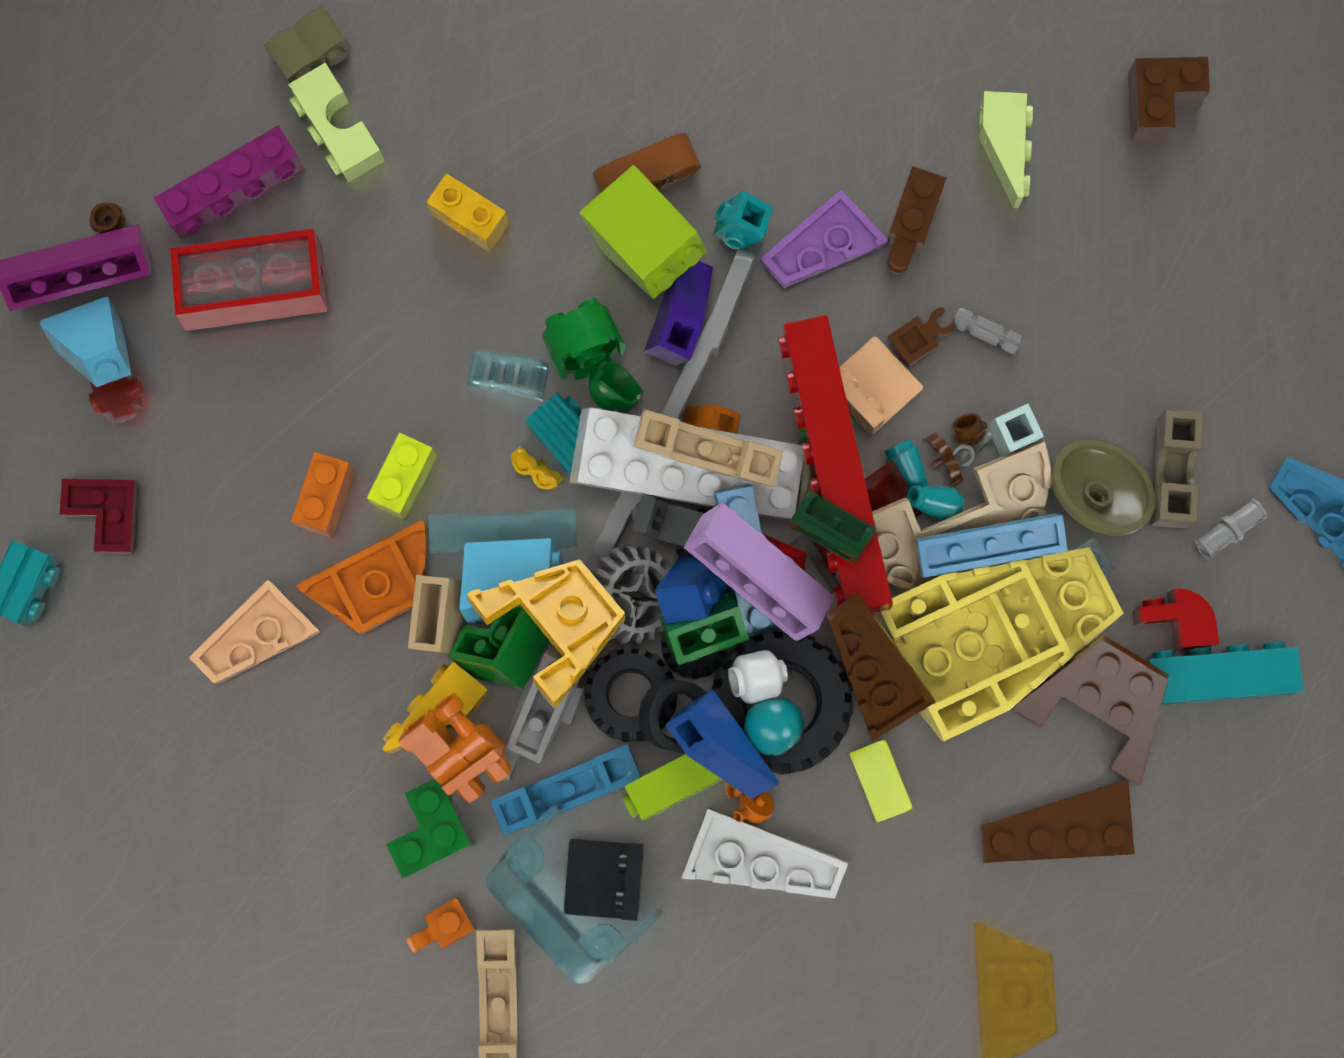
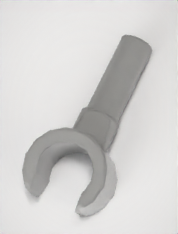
M991 431L984 435L982 441L973 446L960 445L954 450L953 456H956L962 450H967L971 453V459L964 463L962 467L971 466L975 461V455L993 441Z

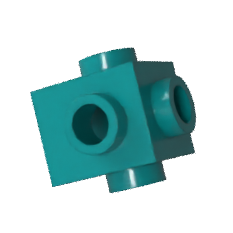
M742 191L730 200L723 201L718 206L714 215V220L717 222L712 235L722 239L727 246L733 249H746L754 243H759L766 235L773 207Z

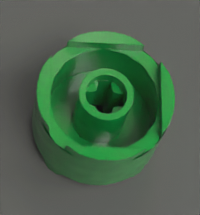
M597 298L585 300L577 309L566 314L562 312L553 314L544 322L547 328L543 332L542 340L563 380H568L567 374H574L576 380L589 377L605 359L611 360V357L617 351L621 357L626 351V344L607 306L600 304Z

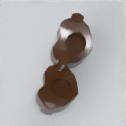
M936 432L922 439L940 457L931 462L932 467L935 469L942 464L945 465L950 479L949 487L961 483L963 477L960 466L946 441Z

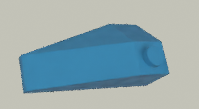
M1287 457L1269 488L1298 520L1305 521L1319 536L1317 540L1324 548L1328 546L1342 561L1340 565L1344 568V480Z

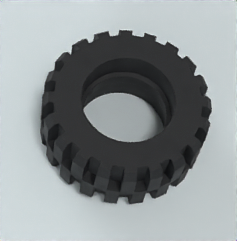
M773 630L761 632V635L753 638L750 636L749 640L741 642L737 648L732 649L726 655L725 660L718 667L714 676L711 690L715 691L743 730L747 714L746 702L741 697H735L728 678L729 668L733 667L734 661L738 656L761 650H769L775 655L777 660H783L786 668L799 672L810 682L816 696V711L811 723L803 730L800 741L790 750L777 756L759 753L773 773L786 775L812 768L816 764L821 763L839 746L850 726V718L853 714V689L845 673V666L842 661L836 659L833 655L834 651L826 644L824 646L815 641V637L810 635L795 641L784 631L773 632Z

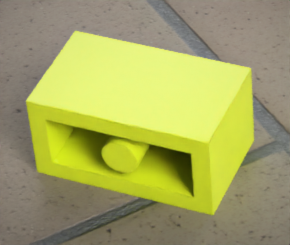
M399 432L367 496L371 504L406 520L437 458L433 448Z

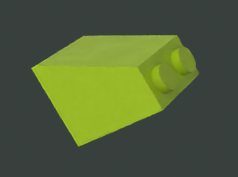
M634 165L579 212L602 253L652 299L656 298L662 291L667 290L689 267L694 266L707 252L698 232Z

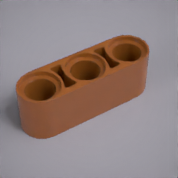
M680 133L599 167L593 172V177L601 193L634 165L659 190L695 174L702 166L688 135Z

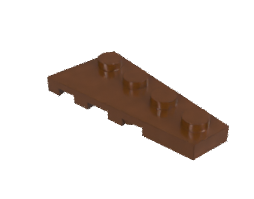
M859 593L826 613L872 741L935 703L929 689Z
M1128 779L980 825L983 863L1135 854Z

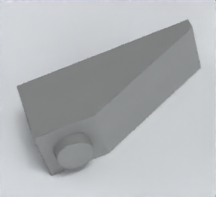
M553 644L545 652L537 673L562 657ZM579 680L555 708L551 706L535 684L532 683L506 749L540 764Z

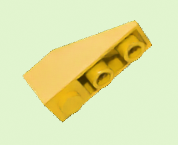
M452 662L449 667L443 664L433 675L431 682L434 685L425 696L422 693L418 694L408 706L407 711L410 712V715L402 724L396 722L385 734L383 739L387 743L382 749L389 754L404 749L398 743L404 728L429 709L433 711L450 694L455 693L461 699L463 707L460 711L470 719L491 692L455 662ZM449 721L443 723L447 729L452 728Z

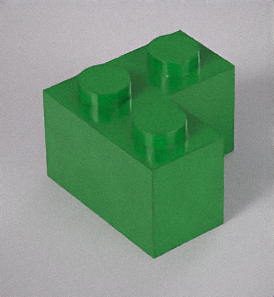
M517 605L494 620L489 630L464 625L447 657L474 678L524 689L549 639L523 607Z
M435 779L404 793L420 828L386 844L401 878L414 876L475 846L452 795L448 796L441 788L442 785Z

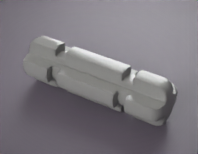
M959 308L952 321L956 325L955 328L963 332L967 329L971 331L970 335L994 346L999 344L1002 346V350L1011 354L1017 351L1022 341L1021 334L1012 330L1007 332L1004 330V326L980 315L976 318L972 316L973 312L965 308Z

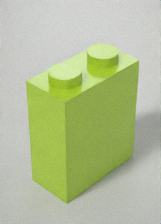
M685 754L625 785L624 787L628 794L623 796L622 799L631 817L635 818L639 815L644 822L723 781V779Z

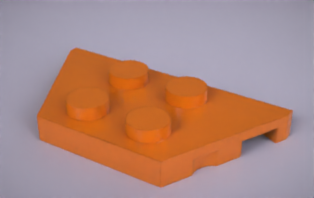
M422 519L298 583L297 587L360 635H363L412 609L416 575L427 576V526Z

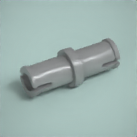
M1252 499L1233 515L1222 517L1219 520L1218 526L1195 540V546L1203 557L1210 560L1232 542L1238 543L1244 539V533L1262 520H1265L1268 514L1259 501Z

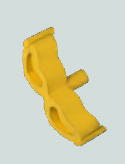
M520 446L511 454L512 464L516 472L521 475L530 474L533 482L540 489L556 488L564 480V477L559 472L551 471L545 466L546 461L544 459H540L537 462L534 457L528 455L527 451Z

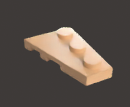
M267 580L189 659L214 684L218 685L321 633V631L270 580Z

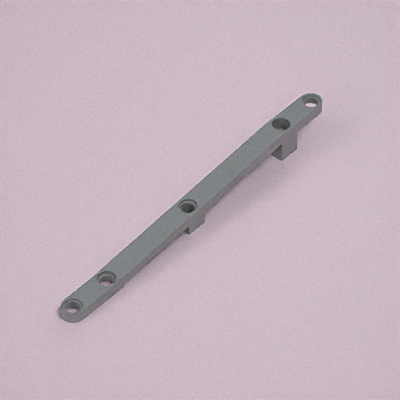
M738 248L714 310L696 343L691 360L687 361L661 414L681 420L712 356L718 357L756 258L755 253ZM621 492L585 563L589 571L593 567L601 569L599 557L607 556L611 558L610 549L618 547L632 519L634 508L641 501L642 495ZM548 641L530 679L525 685L504 738L506 745L503 753L512 765L510 774L504 778L506 781L512 779L521 755L506 749L532 686L533 676L536 675L545 652L552 644L550 641ZM576 687L560 721L561 723L573 726L585 696L584 689Z

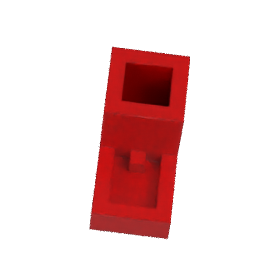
M1175 588L1167 593L1168 604H1165L1164 598L1142 601L1143 607H1138L1132 611L1134 626L1171 622L1175 651L1214 647L1219 644L1217 622L1212 607L1202 596L1191 590Z

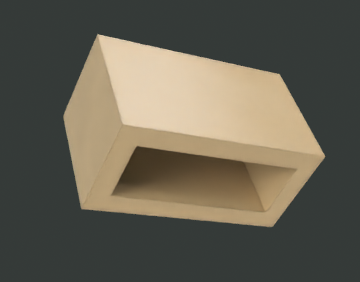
M416 575L408 649L450 653L465 624V618L459 610L462 580Z

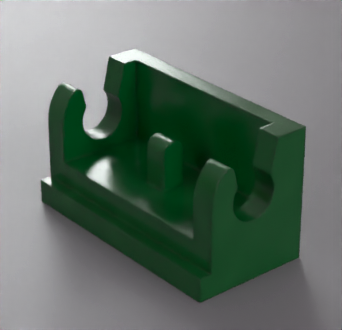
M812 490L808 491L790 520V528L856 566L877 531V528L849 514L820 497Z

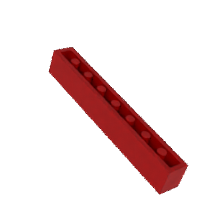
M828 315L786 323L783 327L784 336L778 337V343L782 359L789 358L791 371L786 372L789 393H796L799 407L793 408L797 429L804 428L807 442L801 443L804 461L806 465H813L815 478L809 479L810 488L820 497L868 525L875 527ZM877 531L856 566L831 551H825L829 573L836 572L839 587L833 588L837 606L859 593L872 613L891 609L893 602Z

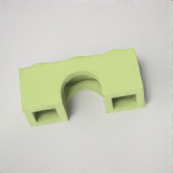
M326 62L289 84L294 94L289 99L300 118L304 115H307L312 125L307 130L318 147L325 144L330 152L325 159L336 176L343 173L349 183L385 162L380 149L362 121L346 129L336 128L331 125L334 114L349 104Z

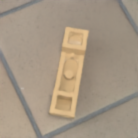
M646 409L642 411L633 447L674 461L769 487L775 486L784 452L783 450L753 441H743L680 422L679 419Z
M515 929L477 930L476 949L479 974L480 1022L479 1058H518V983Z

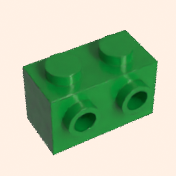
M729 592L722 595L706 619L665 624L663 616L659 617L669 650L678 665L695 661L705 655L749 640L740 608Z

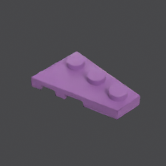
M840 189L762 256L760 262L782 287L786 288L887 246L889 240Z

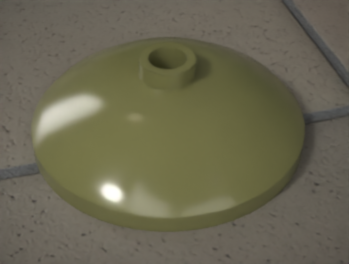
M1079 440L1067 445L1058 454L1053 463L1051 481L1055 495L1065 511L1084 527L1104 535L1125 536L1140 530L1152 517L1156 505V494L1151 478L1143 466L1122 448L1101 440Z

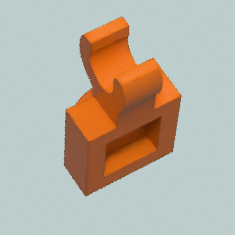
M456 897L425 915L424 918L429 927L406 939V942L412 953L421 950L436 940L440 947L444 949L475 931V928L459 899Z

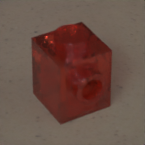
M129 375L99 387L90 382L93 390L89 394L92 408L96 414L100 413L110 422L113 420L115 423L128 421L136 416L135 412L144 409L141 398L145 397V391L138 376L133 377V375Z

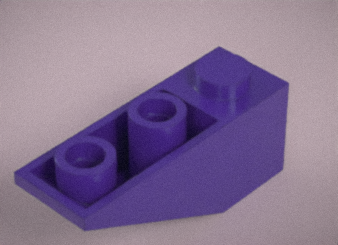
M698 261L680 275L666 290L644 352L675 366L691 360L703 327L713 270L712 266Z

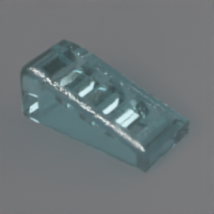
M474 350L467 385L528 398L543 399L549 373V364L541 359ZM486 361H491L488 380H483ZM501 364H505L502 382H498ZM516 366L520 367L517 384H512Z

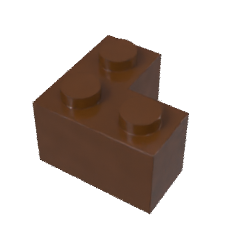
M1208 57L1135 59L1128 72L1131 141H1167L1176 127L1175 106H1201L1210 92Z

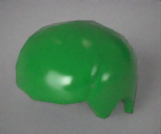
M605 359L589 377V393L593 402L602 410L626 414L636 406L638 400L643 395V391L636 379L625 368L612 360Z

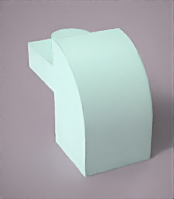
M1025 404L990 421L991 435L1000 457L1039 441L1038 439L1044 437L1029 404Z

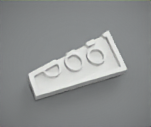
M708 807L681 878L713 881V883L728 885L729 883L745 885L765 890L766 888L788 893L835 899L847 869L848 861L744 820L737 822L733 816Z

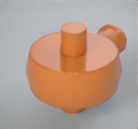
M766 792L752 799L743 794L739 802V810L734 811L733 817L737 822H742L746 819L755 824L763 823L771 817L774 811V802Z

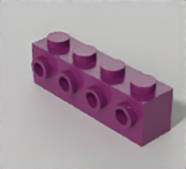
M278 125L155 196L154 200L170 227L180 239H183L186 236L197 233L205 225L217 218L228 215L246 201L259 197L277 183L290 179L304 167Z
M140 224L0 260V290L9 311L151 275V252Z

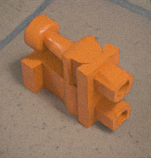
M452 693L443 699L433 711L429 709L406 726L398 743L407 753L412 751L427 767L431 776L442 785L441 788L448 796L456 791L460 797L470 804L484 792L486 787L477 777L478 774L485 771L496 784L510 774L512 765L503 753L506 743L500 736L496 737L488 725L473 724L460 711L463 707L461 699L455 693ZM449 721L459 736L455 738L443 723Z

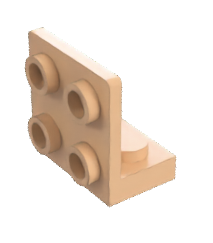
M872 337L839 367L850 415L870 436L874 435L923 389V385L877 337Z

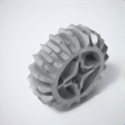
M627 544L624 545L623 550L619 548L610 549L611 558L607 556L599 557L601 569L593 567L590 571L625 612V621L611 639L615 638L621 644H626L630 641V643L635 645L641 644L643 639L647 641L655 640V631L663 633L659 617L663 615L655 589L670 570L672 563L669 560L662 559V554L659 551H650L649 547L639 545L636 548L634 545ZM625 571L623 578L618 583H615L617 578ZM650 578L653 584V592L650 590L649 587ZM635 591V593L641 594L643 597L630 598V596L624 595L622 592ZM650 606L646 613L641 617L643 610L646 607Z

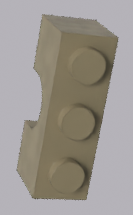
M1166 410L1157 419L1153 484L1156 494V505L1151 517V526L1188 529L1197 523L1199 486L1194 485V467L1196 456L1202 448L1204 413Z

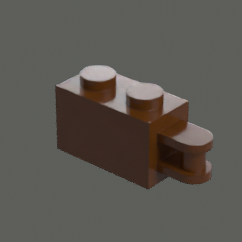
M912 166L887 238L889 240L888 245L892 246L887 261V267L890 272L894 274L904 273L908 269L912 254L920 256L947 177Z

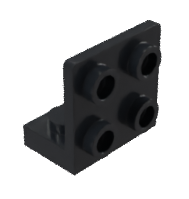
M571 839L568 850L564 913L567 915L637 921L639 916L644 844Z

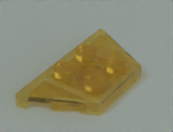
M973 923L981 1058H1014L1058 1033L1053 956L986 925Z

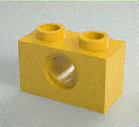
M447 173L426 201L432 216L489 253L510 224L505 210Z

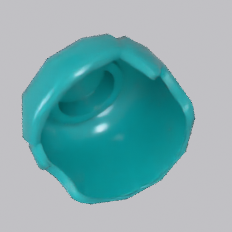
M782 697L771 698L757 702L750 708L745 717L743 731L759 753L777 756L790 750L800 741L803 733L804 719L799 707L789 699Z

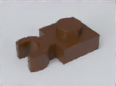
M943 307L935 309L927 323L924 324L919 316L888 335V341L907 368L938 348L939 345L934 339L935 337H947L954 331L956 327L954 322L944 328L938 326L936 319L945 312Z

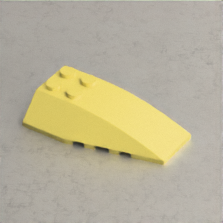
M1090 547L1044 555L1034 559L1012 561L997 566L980 567L965 572L943 574L892 598L893 604L890 610L877 612L880 624L933 695L935 703L920 711L919 714L942 742L1011 710L1053 672L1070 660L1073 655L1124 614Z

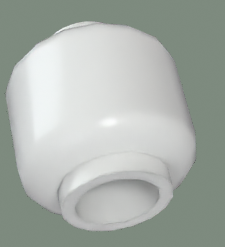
M761 650L738 656L734 661L733 667L729 668L728 678L735 697H741L744 702L753 704L766 699L777 698L782 692L783 682L788 680V673L783 660H777L775 655L769 650Z

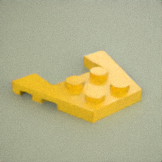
M580 559L534 572V576L516 582H513L511 579L498 583L499 587L482 592L480 589H476L467 593L468 602L486 625L517 605H521L562 655L560 659L533 676V683L553 708L561 703L625 621V612Z

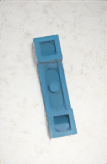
M626 744L532 785L519 788L490 800L503 836L623 788L625 785L641 778V774L629 744Z

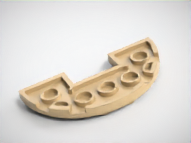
M1042 440L1036 441L973 468L986 502L920 530L910 502L906 497L872 511L888 582L899 588L911 590L941 576L935 575L923 578L920 575L915 544L916 538L1046 515L1045 507L1049 488L1051 489V466L1045 442ZM1010 562L1001 563V564H995V565H990L989 567H991V566H997V565H1002V564H1007V563H1010ZM973 569L957 571L956 573L970 571Z

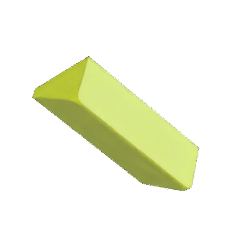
M886 739L849 753L876 823L913 809Z

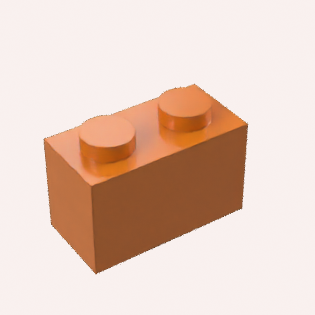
M314 452L291 522L300 529L333 538L356 471L349 462Z

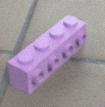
M723 502L701 516L683 547L795 641L819 629L835 597L819 581L813 579L795 564L792 558L782 553L762 533L757 532L735 510L729 508Z

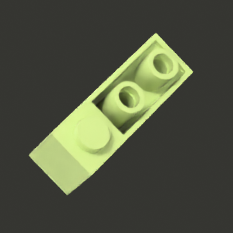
M984 91L980 101L978 137L1013 208H1019L1023 198L1028 197L1030 192V175H1024L1025 162H1030L1032 142L1031 140H1026V128H1031L1033 106H1027V93Z

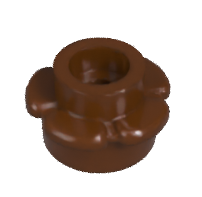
M100 203L91 211L90 226L95 232L102 234L121 229L125 225L122 209L115 203ZM106 217L111 218L109 223L105 222Z
M976 413L964 414L953 422V439L957 440L959 444L976 445L982 441L986 434L987 423L981 420L980 416Z

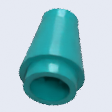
M911 438L884 451L888 458L885 462L907 491L913 485L929 486L918 445L914 446Z
M913 485L907 494L911 507L939 521L961 513L964 506L963 496L953 487Z

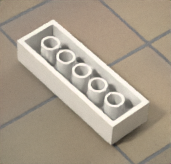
M591 407L581 409L569 483L637 495L644 494L655 498L713 508L716 506L713 492L750 484L753 487L758 515L777 519H791L795 514L804 460L801 445L704 428L743 441H753L783 450L775 486L769 487L697 468L633 447L641 416Z

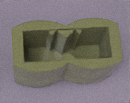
M323 6L311 11L294 26L283 30L264 45L289 83L325 62L329 66L340 63L347 56L346 52L351 48L347 39Z

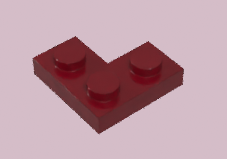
M62 478L59 515L63 517H96L94 552L98 554H134L138 482L135 480Z

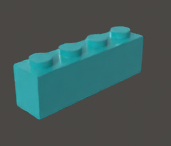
M1285 641L1264 643L1263 650L1249 651L1248 644L1232 645L1226 647V653L1212 654L1211 647L1195 648L1189 650L1190 656L1175 657L1174 650L1158 651L1152 653L1153 659L1146 660L1169 674L1162 705L1294 695L1304 692L1299 648H1286Z

